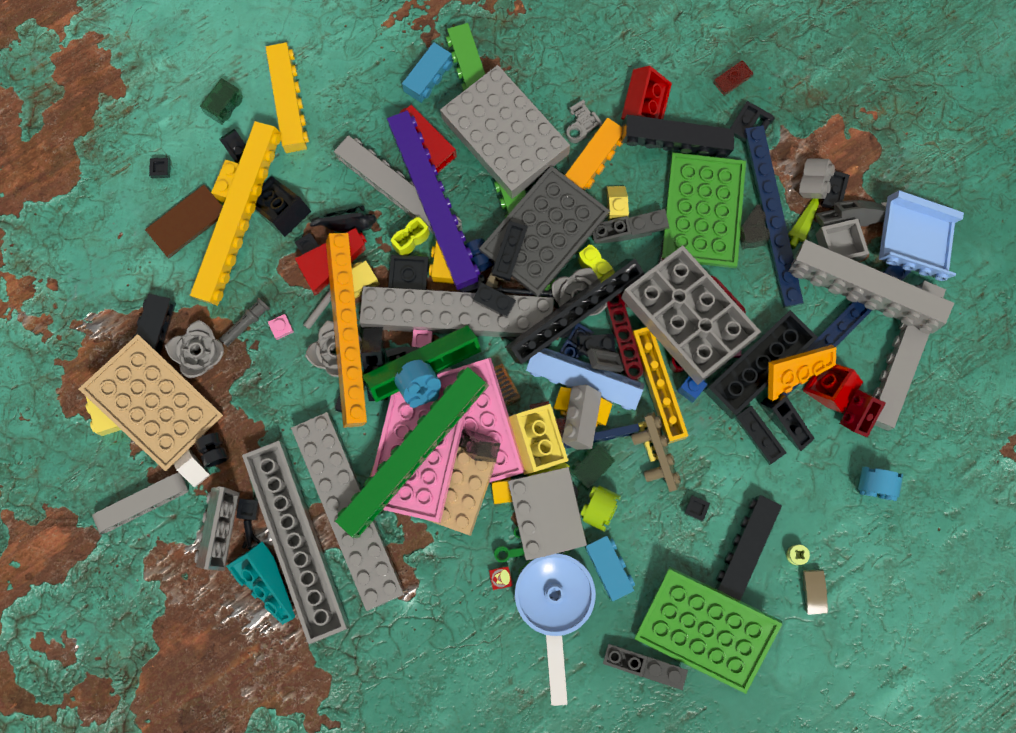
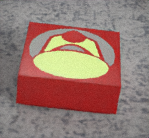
M509 566L489 570L493 590L513 586Z

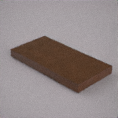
M202 185L147 227L145 231L162 252L170 258L216 223L223 206L208 188Z

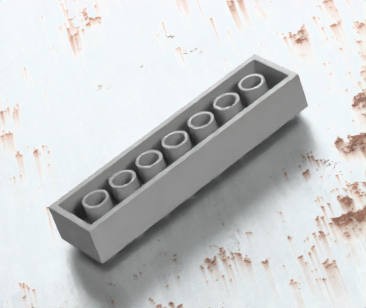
M805 240L797 251L788 271L796 278H804L814 286H822L833 294L846 296L849 301L862 303L870 310L876 309L883 312L884 316L897 318L903 324L913 325L926 334H933L944 326L954 306V303L808 240Z

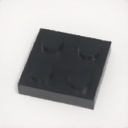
M391 255L388 288L427 290L429 257Z

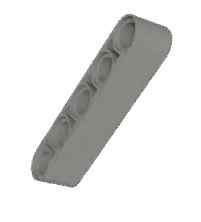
M176 473L94 513L92 518L99 534H104L186 494L189 490L182 475Z

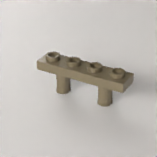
M652 412L644 417L648 427L647 430L634 433L631 437L634 445L648 441L653 442L660 467L644 471L645 479L647 482L664 478L669 492L678 489L681 479L679 473L674 471V458L672 453H668L666 447L668 446V440L666 435H662L660 417L656 416L655 412Z

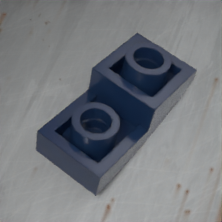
M578 323L559 353L578 359L580 356L576 352V337L593 335L594 331Z

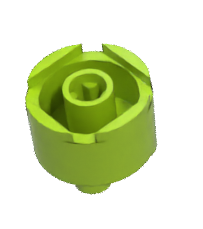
M599 485L598 488L595 486L592 488L589 495L591 501L589 505H584L580 515H582L583 522L605 532L606 527L604 524L609 525L618 506L616 505V499L620 501L621 495Z

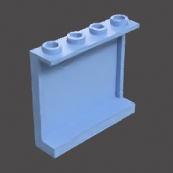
M900 190L887 197L879 260L886 261L889 265L901 266L904 270L919 272L923 276L935 277L938 281H946L948 278L956 276V273L949 271L955 223L963 220L964 212Z

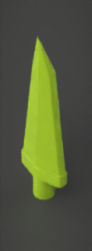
M817 198L811 200L796 224L789 231L788 236L792 238L790 241L791 248H796L799 241L804 242L807 239L819 205Z

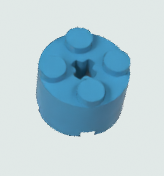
M414 360L406 363L402 367L403 370L400 374L397 372L395 385L410 407L416 408L438 399L441 382L429 363H424L423 360Z
M862 466L858 490H860L859 494L877 497V494H880L879 498L897 501V498L900 496L903 474Z

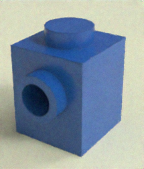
M689 376L677 392L693 403L708 384L704 380L697 385Z

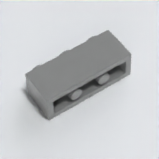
M589 385L572 386L562 443L577 450L592 449L601 392Z

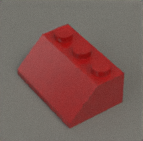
M651 66L633 69L621 119L624 120L627 115L663 119L672 83Z

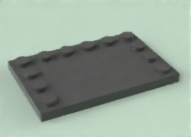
M550 166L483 243L479 251L495 263L509 221L528 226L512 277L539 297L609 215L610 210L553 166Z

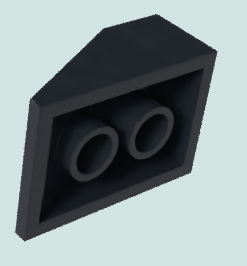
M272 176L262 185V193L255 204V211L284 237L292 232L311 212L298 195Z

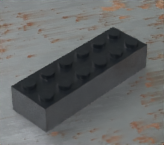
M790 310L704 392L733 419L768 386L769 362L804 352L818 337Z

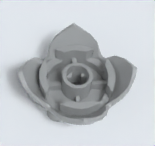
M591 268L577 270L570 277L558 278L552 284L554 300L558 303L559 307L573 298L574 294L581 292L598 280L597 275ZM607 303L589 316L601 313L607 307Z
M200 320L190 324L185 335L173 337L165 345L169 357L180 364L181 373L188 378L203 375L207 370L212 369L224 354L222 343L215 339L211 328ZM200 348L201 352L198 355H196L194 352L198 351Z
M327 321L319 330L318 341L308 347L305 356L312 365L325 369L331 376L339 377L337 355L332 353L334 348H336L333 321ZM358 335L361 355L362 338Z

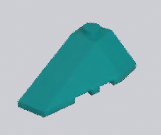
M263 541L226 565L236 581L241 586L246 585L252 591L251 595L255 599L257 597L265 603V609L282 625L295 618L275 559Z

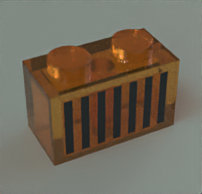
M503 364L494 367L507 408L520 401L521 396Z

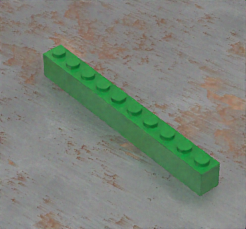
M469 367L462 369L456 376L457 380L445 388L443 391L444 395L440 400L437 399L432 403L428 414L420 417L413 431L410 430L404 436L403 443L391 451V457L378 466V472L366 480L364 483L365 487L361 492L355 493L348 507H344L338 513V518L335 522L352 538H359L488 388L489 385Z

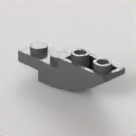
M864 200L834 203V210L817 213L816 221L824 227L858 219L860 226L865 227L870 224L884 222L886 206Z
M662 209L630 218L625 216L602 222L593 232L594 242L599 244L626 241L650 236L653 232L669 229L666 210Z
M608 644L603 661L605 665L683 690L688 674L687 669Z

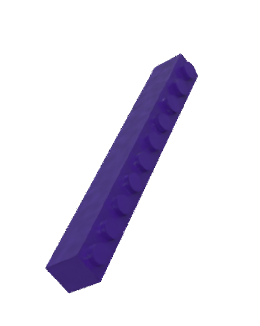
M407 110L387 118L390 130L456 289L459 290L477 283L478 275H480L479 269L476 264L473 265L471 262L473 256L470 248H465L463 243L466 241L462 230L458 231L456 225L459 224L457 217L450 212L452 206L449 198H444L442 193L445 191L441 181H437L436 175H438L435 165H431L429 162L431 156L428 148H423L422 143H424L421 132L417 133L415 127L418 125L415 117H410Z

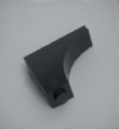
M383 327L364 329L361 348L364 374L385 365ZM367 388L368 400L375 401Z

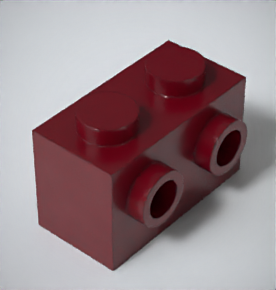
M857 389L839 424L868 438L886 402Z

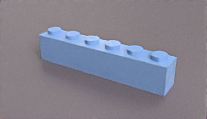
M548 348L542 349L531 357L526 369L533 376L545 377L550 382L564 384L567 388L589 385L602 393L601 398L610 403L619 404L627 410H636L645 383L632 380L612 371L593 369L591 364Z

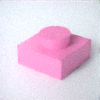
M286 314L268 321L276 340L294 332Z
M413 330L412 347L421 348L431 343L433 332Z

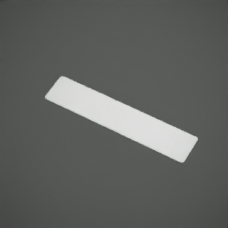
M546 635L551 705H567L562 636Z

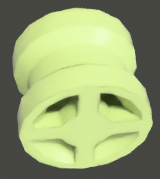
M794 545L788 548L786 557L791 564L802 565L808 562L810 553L804 545Z

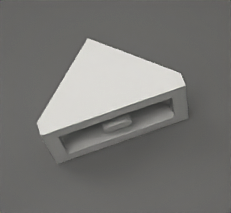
M188 449L174 463L176 470L193 487L198 486L210 476L191 449Z

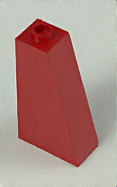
M412 105L408 108H403L400 113L408 110L410 117H415L418 125L415 127L417 133L421 132L424 143H422L423 148H428L431 156L429 162L431 165H435L439 173L457 157L456 149Z
M356 228L347 232L351 263L366 250L364 243L367 241L363 233H358ZM326 243L295 258L314 296L319 294L330 283Z

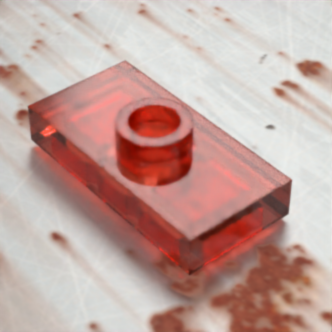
M742 60L714 79L713 83L725 96L751 78L754 73Z

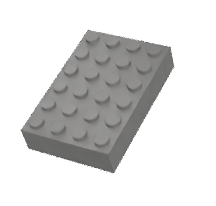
M498 65L440 109L442 120L512 199L540 178L550 166H555L569 155L570 144Z
M683 245L627 287L621 297L697 385L750 344L761 332Z

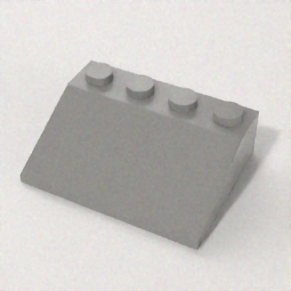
M569 467L508 481L526 560L587 546Z
M213 487L211 492L208 493L206 500L208 508L203 515L204 528L199 534L200 548L195 554L197 568L225 571L239 492L225 487Z

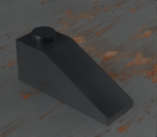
M780 394L778 395L779 398L774 401L768 399V397L765 398L760 405L768 417L799 451H802L815 439L786 395Z

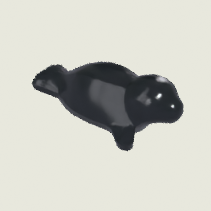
M360 205L313 218L310 226H324L337 232L351 231L354 228L365 231L372 228L376 222V217L373 214L364 213L365 207Z

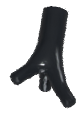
M251 520L243 522L245 540L242 548L245 549L247 546V549H251L252 540L257 544L260 543V540L253 534Z

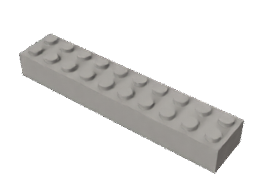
M363 286L360 325L362 329L383 327V330L413 332V330H427L440 334H450L468 325L476 336L519 337L553 312V298L507 295L515 299L516 303L508 318H505L473 302L476 293Z
M326 412L292 427L294 437L366 611L375 609L405 595V590L375 519L359 538H352L335 522L338 518V513L344 507H348L352 502L351 498L353 495L361 492L362 488L331 415Z
M277 441L243 454L242 457L308 644L349 629L350 626L285 444Z

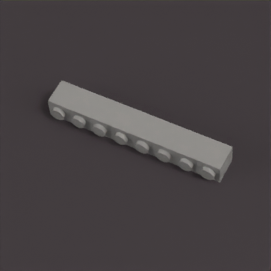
M348 135L335 149L336 158L413 219L420 217L428 226L429 231L434 234L412 181L410 183L406 181L401 172L392 170L388 162L379 160L374 151L365 149L357 138L352 139ZM457 217L459 224L456 226L458 231L463 230L462 221Z
M927 281L916 285V287L942 298L946 289ZM902 322L899 325L901 330L899 336L895 337L892 344L894 346L893 352L886 359L887 368L880 375V386L873 393V396L886 402L875 426L887 431L895 428L929 334L921 332L919 328L913 325H905Z

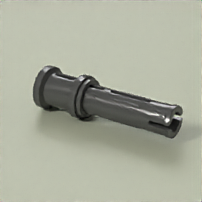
M258 297L257 301L249 309H245V314L219 339L229 347L253 322H258L259 317L266 310L269 311L270 308Z

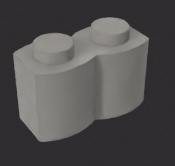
M830 159L806 160L799 193L803 198H826L827 193L831 189L829 181L835 172V166Z

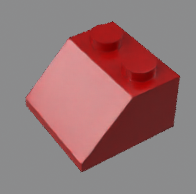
M836 364L818 376L813 375L803 391L825 407L843 413L851 402L856 390L863 384V381L854 369Z

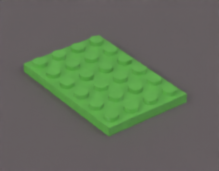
M672 153L666 206L670 228L664 230L663 260L683 245L701 265L737 268L746 161Z
M669 567L635 635V640L746 694L783 623L771 615Z

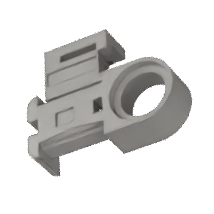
M584 100L570 108L571 115H575L577 119L575 123L567 128L566 138L571 143H578L587 137L588 132L602 126L601 120L595 112L591 113L588 110ZM572 130H577L580 135L577 138H573L569 133Z

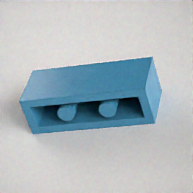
M433 42L403 81V91L422 103L425 98L427 99L430 96L435 84L438 85L445 71H449L452 67V54Z
M605 536L585 546L612 602L634 591L633 586H635V583L630 574L626 575L623 569L626 565L622 557L617 556L615 552L617 547L612 538L609 539L608 536Z

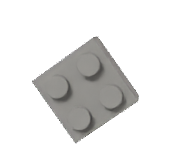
M858 219L821 227L815 234L820 246L857 262L862 261L869 255Z

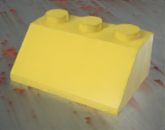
M551 404L509 416L525 470L524 475L568 461Z

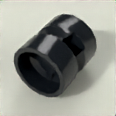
M211 433L195 441L198 452L203 454L201 460L205 468L217 466L229 459L226 449L221 447L223 441L220 433Z

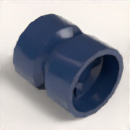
M483 238L475 239L465 244V248H470L473 256L471 262L473 265H477L479 272L485 271L494 265L493 261L479 251V248L485 242Z

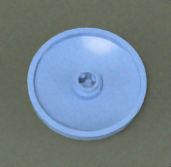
M552 554L535 558L524 567L517 579L515 602L518 612L527 625L539 633L550 636H562L572 633L588 620L594 608L596 593L593 579L588 570L579 561L570 556Z

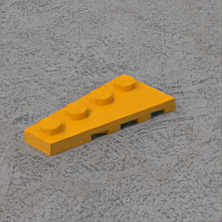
M829 345L769 362L768 399L774 401L783 392L788 393L792 391V387L799 383L804 384L808 381L809 377L813 375L818 376L835 366L836 347Z

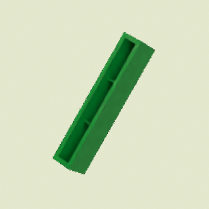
M467 325L362 376L375 402H378L399 392L395 385V376L397 372L400 374L403 370L402 367L406 363L414 360H423L424 363L430 364L435 373H438L481 352L477 336Z

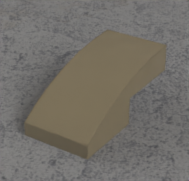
M824 570L803 571L806 613L808 615L828 613Z

